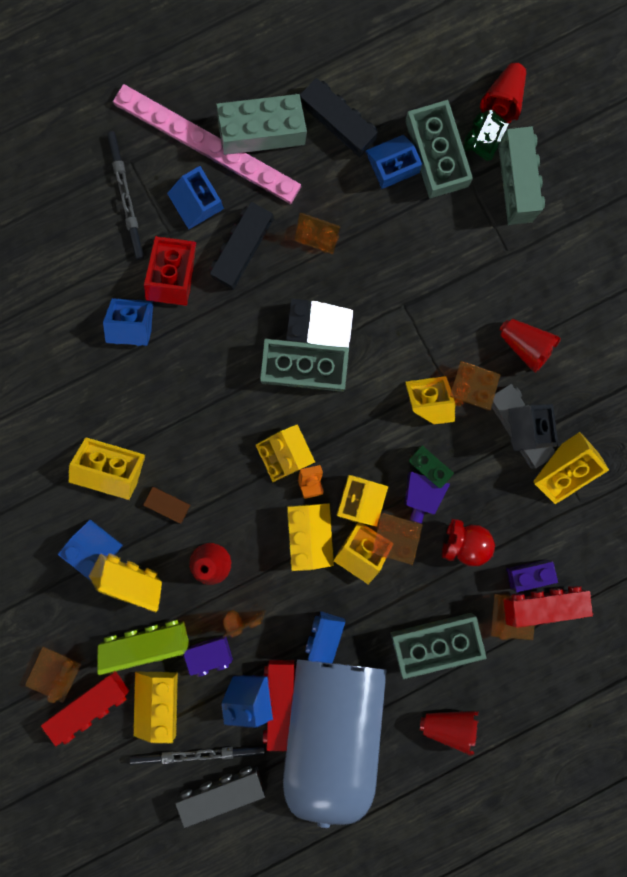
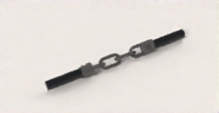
M108 132L107 136L113 158L112 165L119 183L127 230L130 232L136 260H141L144 256L137 230L139 227L129 196L124 162L121 160L115 132ZM122 185L125 186L126 193H123ZM125 199H128V207H126Z
M264 746L222 747V749L189 752L168 751L162 752V754L131 756L130 764H171L197 759H233V757L265 755ZM201 753H210V756L200 757ZM195 754V757H186V755ZM174 755H180V758L174 759Z

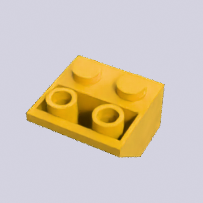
M298 424L256 444L272 482L315 463Z
M348 475L337 516L377 527L388 486Z

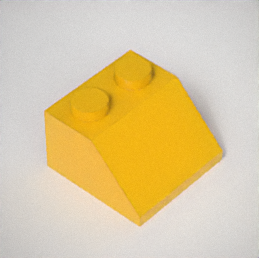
M358 522L340 548L334 562L369 584L380 572L393 543L365 524Z

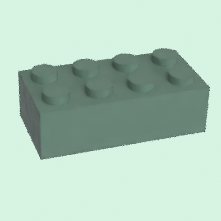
M300 94L217 104V119L224 155L305 145L307 130Z
M445 100L408 111L405 122L412 144L415 146L422 162L421 173L429 199L469 187L473 177L449 101Z
M533 126L507 129L498 145L508 225L531 223L545 208V198L541 196L540 189L542 188V176L538 173L540 157L538 154L536 155L535 149L537 146V135L533 133Z
M265 339L260 381L262 384L344 392L349 347Z
M472 612L390 632L403 679L487 659L477 618Z

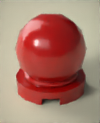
M451 520L446 534H450L448 544L443 543L442 558L453 561L457 557L461 563L467 566H481L487 563L493 557L495 542L489 530L480 525L472 524L463 527L462 520Z

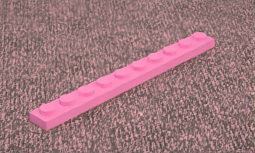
M125 84L122 85L113 101L116 106L289 204H292L301 188L300 183L245 152L224 155L220 138Z

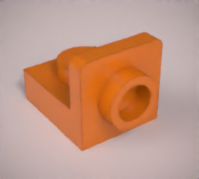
M321 465L300 469L298 483L303 498L323 495L324 491L321 485L323 471Z

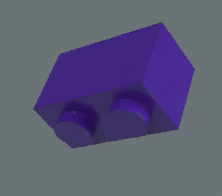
M547 559L506 569L510 587L515 592L558 583L554 563Z
M226 635L191 645L184 653L190 676L196 674L197 677L208 674V670L214 668L217 671L226 669L233 660Z

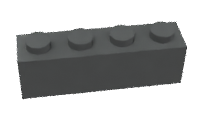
M512 384L487 398V401L510 437L512 435L508 421V409L529 406L524 404L521 399L522 394L516 386L513 387ZM556 447L520 450L530 468L533 469L549 461L554 455Z
M248 766L241 769L240 773L235 775L226 774L214 783L208 781L201 784L198 789L182 791L175 804L184 828L265 798L266 788L258 766L253 768Z

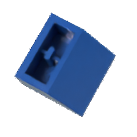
M405 135L366 150V154L382 189L420 173L422 162L415 146Z
M201 166L183 175L167 193L188 229L224 209L222 201Z
M320 612L319 617L315 616L312 625L314 635L313 637L309 636L305 653H308L309 661L333 663L345 625V619L324 612Z

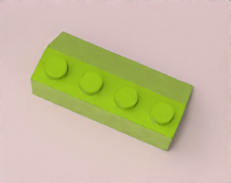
M178 620L168 621L165 623L166 626L162 627L151 625L145 627V631L138 633L137 630L125 632V636L118 638L116 635L105 637L104 641L98 645V674L101 675L184 654L190 646L184 621L179 623Z

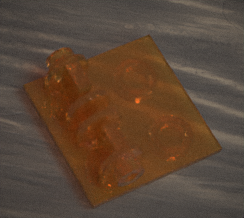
M300 213L295 241L333 254L339 239L340 226Z
M460 361L450 397L454 398L455 405L457 406L467 402L491 410L500 374Z
M382 513L372 553L413 565L423 525Z
M494 594L491 636L500 637L503 640H508V638L533 640L534 625L518 628L506 625L504 599L512 597Z
M229 611L223 620L226 629L223 636L230 635L232 638L241 634L242 630L247 626H250V628L258 626L262 623L261 620H263L266 611H261L243 621L237 611Z
M43 647L25 686L47 695V700L51 703H55L56 700L64 703L81 663Z

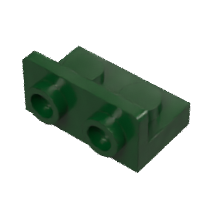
M488 110L479 113L475 117L474 125L471 132L467 134L463 146L464 151L473 150L486 161L492 160L509 124L495 112Z
M423 445L415 450V454L409 460L417 470L438 488H442L454 474Z

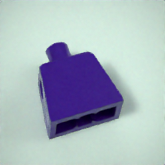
M409 472L404 505L413 508L410 520L422 524L425 512L435 514L450 484L446 483L442 488H438L427 477Z

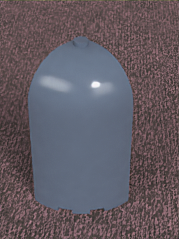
M297 659L284 771V794L290 810L298 818L316 822L318 827L330 828V824L346 825L357 822L369 810L376 789L386 670Z

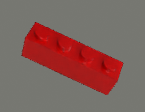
M569 586L568 590L565 591L561 588L550 589V593L533 591L530 592L531 595L529 596L512 594V598L504 599L506 625L518 628L592 617L590 591L581 589V586Z
M269 660L268 666L264 668V676L268 678L273 720L267 722V730L263 732V744H267V751H287L294 693V660Z
M114 671L46 720L41 727L55 747L60 743L65 745L75 737L74 733L79 729L83 732L92 725L91 721L97 717L100 720L110 712L108 708L112 705L118 707L126 701L125 696L130 690L118 673Z

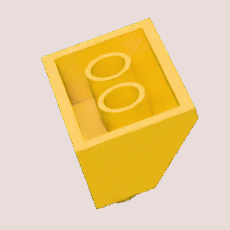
M85 438L69 464V483L129 500L137 485L145 455Z
M330 503L288 506L292 571L334 566Z
M100 553L89 575L98 591L154 612L158 610L162 581L157 577V572L148 568L144 571L131 561L124 563L113 554L109 553L106 556Z
M135 672V737L150 743H173L176 737L178 672Z

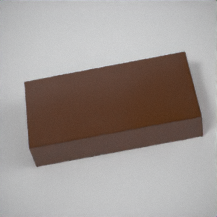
M152 487L144 506L182 524L191 504L156 487Z

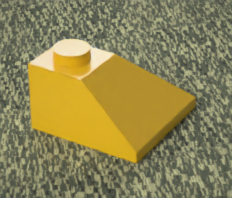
M446 376L406 382L413 412L433 424L455 422V401Z

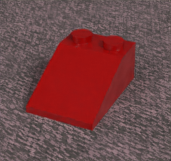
M155 236L144 283L145 299L147 301L187 306L196 242Z

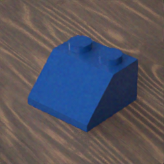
M112 299L103 321L106 343L147 346L152 329L153 301Z
M89 520L71 537L58 555L91 581L89 575L100 553L106 556L109 553L116 555L123 545L92 520Z
M233 676L221 703L224 725L258 727L273 720L267 676Z

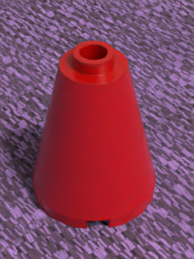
M511 63L505 68L483 96L480 104L482 112L492 110L509 124L512 120H518L522 110L526 80V69L522 64Z
M515 319L506 320L500 327V331H502L500 336L535 373L551 356L552 347L556 348L561 340L557 335Z
M206 543L199 546L190 558L192 575L196 580L206 585L222 582L228 576L231 569L229 553L224 547L215 543Z
M479 711L426 713L425 718L421 717L420 730L424 731L423 735L474 756V751H470V746H475L478 721L473 720L474 715L478 716Z

